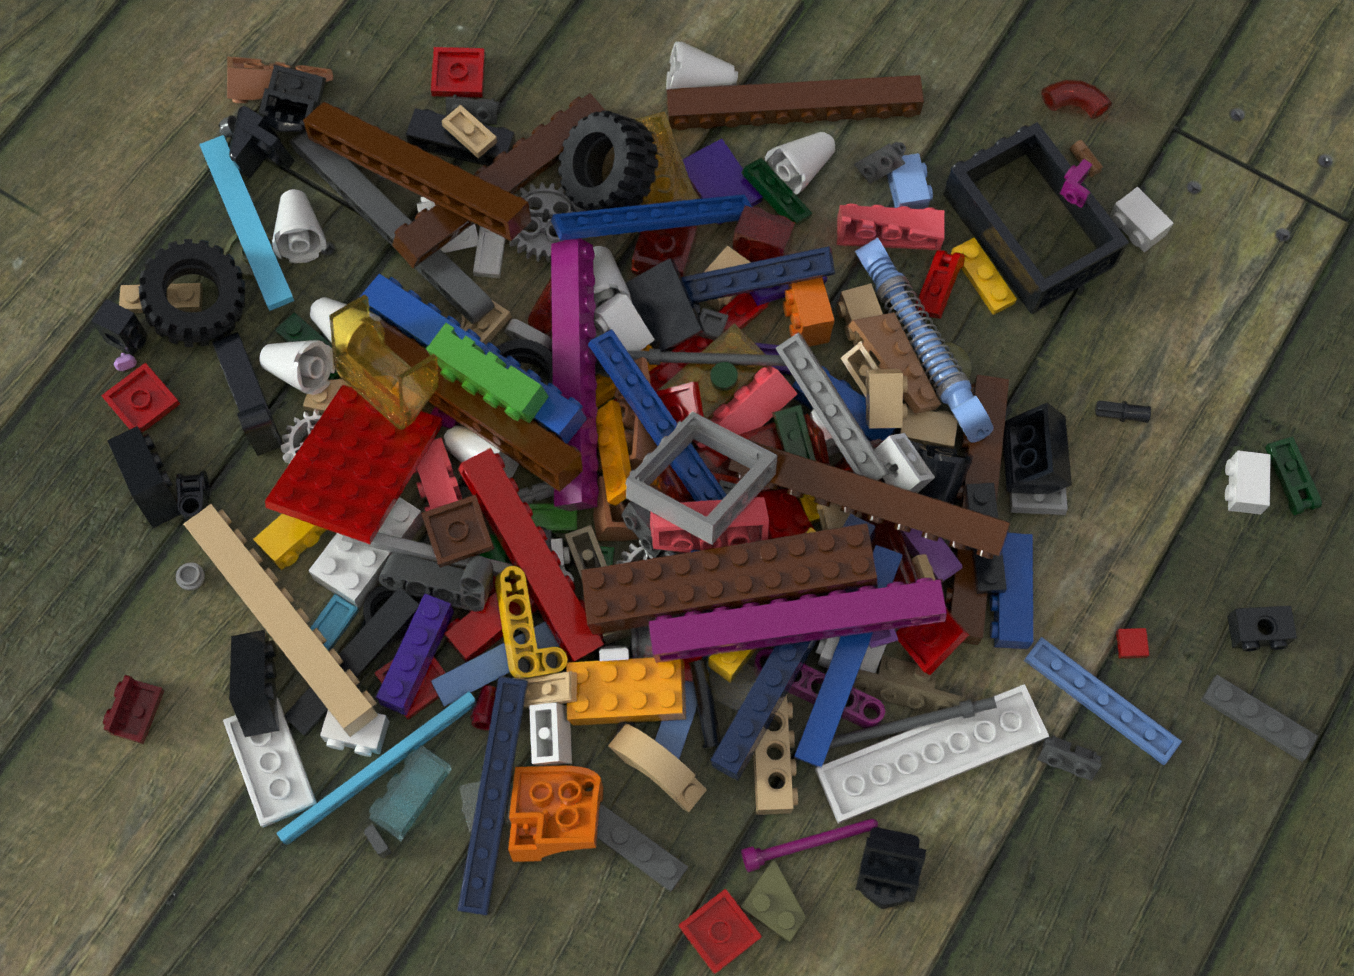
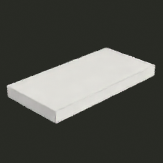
M278 698L279 731L245 737L236 715L223 720L262 828L307 810L317 803Z

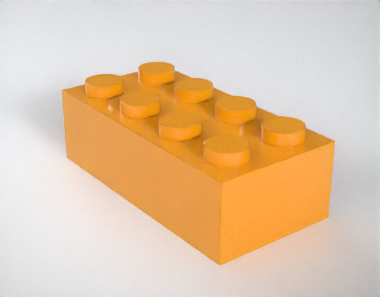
M654 657L612 661L567 662L566 672L572 671L577 673V702L567 703V720L573 726L616 724L620 722L686 720L685 669L682 659L656 663Z

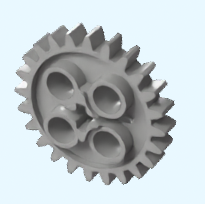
M541 182L540 188L536 189L533 184H530V191L527 192L521 188L520 196L529 204L531 222L510 241V246L518 245V254L524 250L527 251V259L534 254L536 255L537 262L541 260L542 256H545L547 262H550L551 244L560 242L559 237L551 236L552 234H557L551 222L552 215L556 214V212L571 213L585 210L578 208L568 199L566 194H564L562 186L558 190H554V183H551L548 189ZM537 207L539 210H532L530 208ZM531 229V230H534L535 232L529 233V232H526L525 230Z

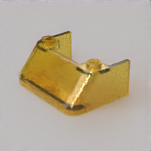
M364 294L329 315L334 366L337 373L346 383L393 425L403 430L414 422L438 388L437 356L432 354L415 366H409L385 345V330L380 322L374 321L369 316L368 297Z

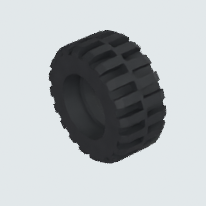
M610 111L593 112L588 117L585 116L579 120L578 126L572 127L569 131V138H566L563 142V153H560L559 156L561 167H558L559 175L562 177L560 182L563 190L566 191L565 194L575 206L586 211L640 205L643 202V197L649 195L651 184L655 183L656 175L654 174L655 169L658 168V159H656L658 154L656 144H653L654 138L651 132L647 130V127L635 119ZM614 147V164L609 176L603 182V162L609 150Z
M184 239V244L177 245L176 241L168 243L167 250L160 247L154 252V259L148 258L144 264L145 270L141 271L139 277V297L142 312L145 314L147 323L150 327H155V331L160 337H165L166 335L169 337V342L176 345L179 341H183L185 347H193V343L200 342L201 347L209 345V340L223 338L225 332L231 333L235 329V322H240L243 308L245 307V282L242 279L240 267L235 266V259L230 254L224 255L223 248L218 245H214L211 248L208 241L200 240L199 244L192 243V239ZM196 274L214 282L218 287L219 296L210 308L201 312L189 313L178 310L168 302L166 296L167 288L174 280L181 276Z

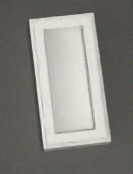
M480 226L473 274L479 277L500 279L506 239Z
M601 646L599 648L600 661L628 660V646Z

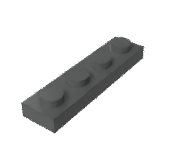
M1219 675L1213 677L1201 698V701L1301 762L1306 759L1318 737Z
M600 803L597 839L669 892H672L687 871L688 866Z

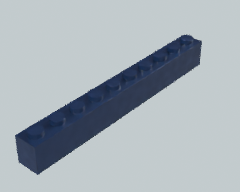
M852 514L849 515L843 527L867 523L871 543L875 538L876 526ZM817 640L774 647L711 759L713 768L739 781Z

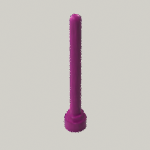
M868 819L763 850L760 848L755 849L753 846L741 850L747 872L760 869V866L764 865L765 861L869 832L872 828L878 827V822L875 819Z

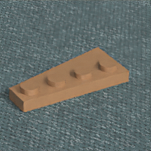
M895 313L855 319L848 325L853 333L858 332L864 340L862 345L867 352L872 351L881 362L878 365L880 369H900L903 372V376H907L908 389L907 393H903V399L914 414L936 410L941 405Z

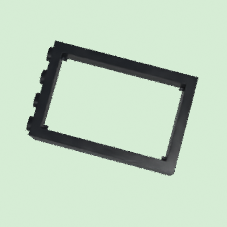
M1038 122L1029 127L1025 125L1018 129L1011 137H1003L989 149H981L965 162L961 160L954 164L950 169V175L943 193L1031 315L1116 267L1129 244V241L1091 192L1082 208L1068 202L1060 194L1066 181L1064 177L1071 168V165ZM1024 155H1027L1097 248L1047 278L1042 276L974 184ZM1083 182V183L1081 184V186H1083L1084 188H1086L1087 190H1089V189L1087 188V186H1086V185L1084 184V182Z

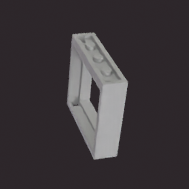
M692 411L683 422L679 421L675 430L669 436H665L652 453H648L645 456L643 462L636 470L630 471V476L625 482L626 498L712 545L776 475L777 455ZM693 439L750 468L746 475L707 517L649 486Z

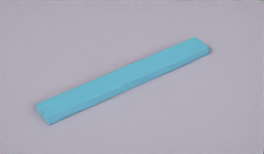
M224 135L199 144L269 311L295 301L241 174L229 156L230 149Z
M468 691L278 831L276 834L281 841L289 845L474 708L476 700L473 695Z

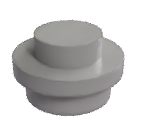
M186 563L176 573L178 585L188 591L199 588L205 579L204 570L196 563Z

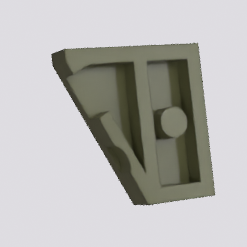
M772 860L740 908L789 943L806 916L777 863Z

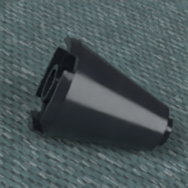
M919 445L918 453L935 477L919 491V494L953 504L972 464L973 455L964 452L962 457L957 455V449L937 445H926L925 449L922 445Z

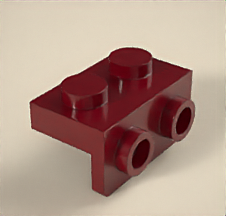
M125 675L123 681H120L115 688V701L112 708H109L105 713L103 719L104 730L110 735L144 745L165 690Z

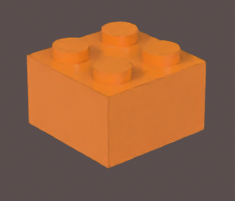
M823 278L789 284L788 289L785 290L786 301H783V310L785 316H790L792 324L789 325L791 337L801 333L809 347L829 343L835 320Z

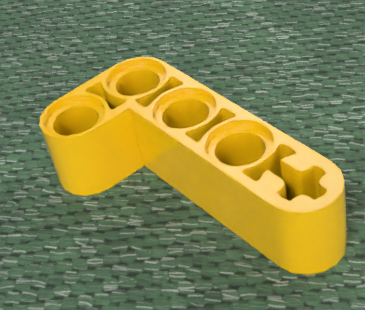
M517 566L506 567L497 575L495 587L510 674L517 679H526L562 671L567 664V655L561 648L548 647L537 649L524 572ZM509 576L510 579H515L516 583L511 586V583L505 582L506 577ZM510 592H512V594L518 592V594L507 597V594H509ZM510 602H516L520 605L521 613L519 616H515L509 611ZM515 630H520L525 634L524 644H518L514 640L513 633ZM548 654H553L557 657L558 664L556 668H551L547 665L546 657ZM520 658L528 660L530 664L529 672L524 673L519 669L518 661Z

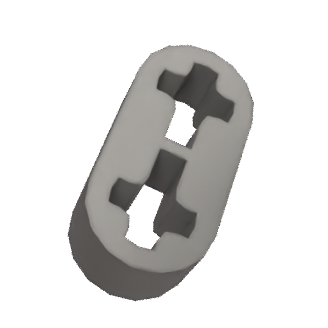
M511 319L504 331L512 340H533L534 342L541 343L550 351L552 349V339L549 336L517 319Z

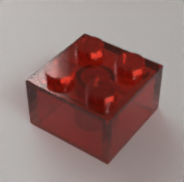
M745 205L734 231L732 249L751 263L788 255L792 245L795 222L790 221L785 216H775L766 213L759 207Z
M697 226L641 231L632 257V273L641 275L671 258L674 260L680 276L685 277L696 244Z

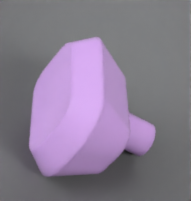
M121 353V357L116 358L114 362L115 368L119 371L133 368L137 364L136 359L131 354Z

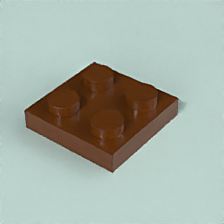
M476 495L421 513L439 568L494 550Z

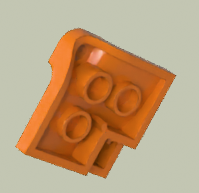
M579 766L515 767L509 814L511 831L508 851L512 861H542L543 857L559 852L596 848L600 802L603 800L601 777L596 772ZM589 787L593 788L591 791H585Z

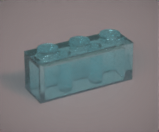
M422 745L419 746L417 751L413 749L404 761L406 766L400 774L396 773L387 784L389 789L382 799L380 797L377 798L369 810L371 813L369 819L372 823L400 842L452 770L449 763Z

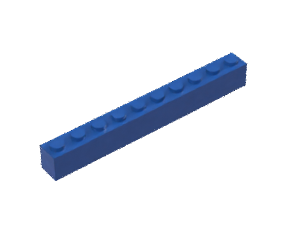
M378 274L359 297L370 312L376 314L391 326H396L401 333L415 339L425 349L443 325L447 323L454 327V331L460 339H463L466 335L475 341V344L485 352V355L490 351L498 356L507 365L506 369L512 365L541 384L549 397L533 419L548 432H554L566 444H568L587 420L582 412L583 406L572 397L566 399L555 385L551 383L545 385L534 371L530 369L527 372L520 368V363L509 355L507 358L500 355L501 351L492 343L488 342L485 345L471 329L463 330L460 328L461 325L457 320L449 315L447 318L442 316L441 311L429 302L426 305L421 302V297L414 291L409 290L406 292L403 290V286L393 277L387 279Z

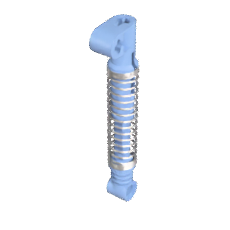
M878 237L855 250L865 270L875 283V292L879 300L885 303L884 308L889 310L888 314L891 313L892 309H895L897 312L895 315L900 317L899 323L903 322L904 324L903 330L907 329L909 332L906 334L907 338L909 335L912 337V340L909 342L914 352H916L918 360H921L919 362L922 363L923 370H926V376L930 377L929 382L934 384L933 389L937 390L936 394L944 404H948L970 442H977L987 437L994 429L991 420L977 396L972 394L970 380L962 372V367L954 359L953 353L949 352V346L945 345V340L941 338V333L937 331L933 320L929 318V313L925 311V307L921 304L920 299L917 298L912 286L909 285L908 279L903 273L897 271ZM891 302L892 307H887V304Z

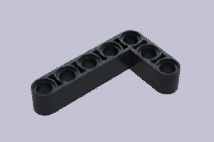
M236 332L212 341L237 404L239 421L257 456L280 448L283 442L239 333Z

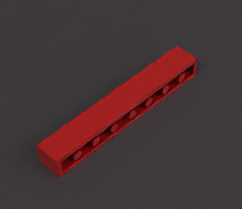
M489 448L462 462L458 470L472 495H476L481 511L512 565L521 568L524 572L528 593L559 647L566 653L567 661L576 662L604 645L602 639H604L603 634H592L587 625L585 602L582 599L578 600L573 591L575 590V585L568 575L564 576L559 567L561 561L554 550L550 551L545 543L547 541L545 532L540 526L536 527L531 518L533 517L532 510L528 503H522L518 496L519 488L512 477H507L503 470L505 468L503 459L498 453L494 454L493 450Z

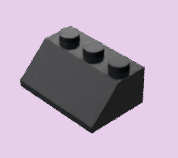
M1045 403L1005 420L1003 447L1006 490L1009 493L1049 495L1072 485L1065 415L1049 403Z

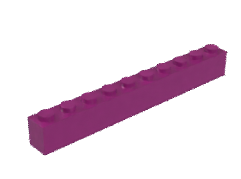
M581 238L551 244L553 385L562 392L561 395L566 399L570 397L576 399L583 406L582 412L587 418L567 444L575 446L580 451L583 472L561 492L554 488V507L570 512L598 507L597 497L599 495L596 444L598 441L596 431L597 381L595 378L597 358L588 346L590 340L596 336V328L594 326V311L596 309L594 301L595 276L593 271L595 253L593 245Z
M921 578L912 584L904 585L903 582H893L888 584L887 587L877 589L874 586H864L856 592L846 593L844 590H836L830 592L828 596L817 597L815 594L801 596L800 600L794 601L781 598L771 601V604L766 605L747 603L742 605V608L730 610L729 607L715 608L713 612L703 614L700 611H690L682 617L675 618L671 615H662L656 617L654 621H649L653 657L655 662L658 663L945 622L947 612L941 580Z

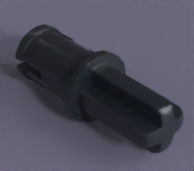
M1097 401L1095 414L1099 417L1120 419V422L1133 420L1148 423L1151 417V406L1127 404V401H1122V403Z

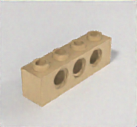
M787 695L773 720L780 724V729L775 732L767 729L753 754L756 815L791 814L793 805H798L797 788H792V776H796V760L790 759V748H794L795 738L794 730H789L788 719H793L792 702H787ZM770 748L779 749L782 753V758L779 760L770 759L767 755V750ZM772 776L780 777L784 786L781 789H774L769 785L768 779Z

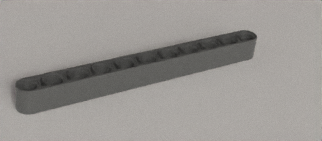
M306 129L292 138L290 144L296 153L393 247L394 232L402 224L407 223L409 225L412 221L345 157L309 140ZM441 249L415 267L470 323L476 324L495 308L489 296Z

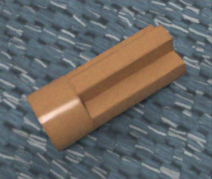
M1079 140L1071 146L1070 151L1080 163L1085 159L1093 164L1088 173L1091 177L1102 171L1103 166L1083 140Z

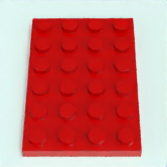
M342 384L265 499V507L371 544L443 426L442 418Z

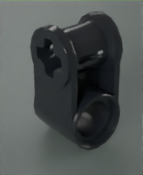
M201 471L200 474L194 475L177 473V507L187 522L208 506V474L206 471ZM199 506L194 513H188L192 507Z

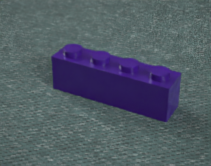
M424 593L376 696L381 706L407 716L454 614L450 603Z

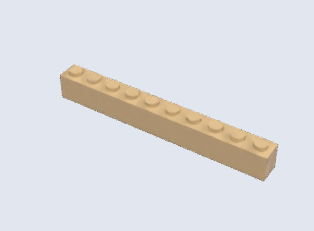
M210 504L185 522L184 526L348 736H353L378 716L373 709V706L377 703L367 690L363 693L359 691L356 685L360 682L350 669L344 672L340 667L343 660L333 648L328 651L323 644L327 640L317 628L313 631L309 628L307 623L311 620L301 607L297 610L293 608L291 603L295 600L285 587L281 590L278 589L275 583L279 580L270 568L262 569L259 564L263 560L254 548L249 551L244 544L248 541L239 529L231 530L228 525L232 521L223 509L217 512L212 504Z

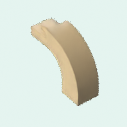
M625 724L608 745L626 764L648 776L687 812L691 811L707 790L695 778V774L677 757L651 737L628 724Z

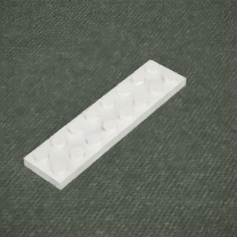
M1025 684L994 696L997 708L975 713L974 717L963 719L962 716L917 727L823 765L822 768L817 767L815 769L837 823L849 820L1048 738L1049 734Z

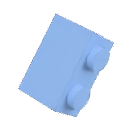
M919 153L904 155L902 159L905 165L887 174L894 207L928 208L929 202L933 200V191L931 185H927L926 164L924 162L921 163Z

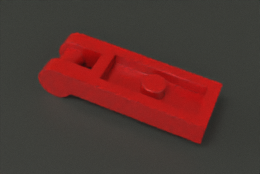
M944 250L936 251L918 297L921 304L925 307V311L929 313V317L941 319L958 272L964 265L965 255L963 253L955 252L954 254H948Z

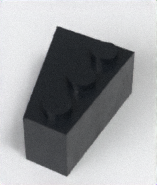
M136 426L107 440L133 499L152 528L181 515L177 507L178 501L170 487L173 483L167 471H162L161 469L164 467V463L158 452L153 453L152 451L156 446L149 433L143 435L140 428Z
M266 630L231 636L229 700L245 737L279 731L275 684L276 667L273 657L277 656L274 640L269 641Z

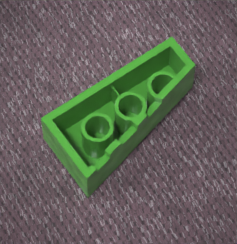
M445 323L426 348L441 368L440 374L452 383L455 380L462 383L461 386L472 395H476V393L484 396L483 400L492 407L497 408L499 405L506 409L504 412L512 419L519 421L521 418L530 424L549 397L542 385L512 365L506 369L507 365L498 356L490 351L485 355V352L475 344V341L466 335L463 339H460L454 331V327Z

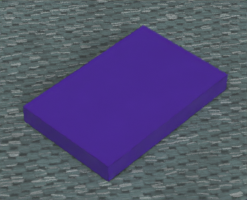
M722 139L678 162V167L700 199L745 194L752 207L762 202V195L741 174L743 168Z

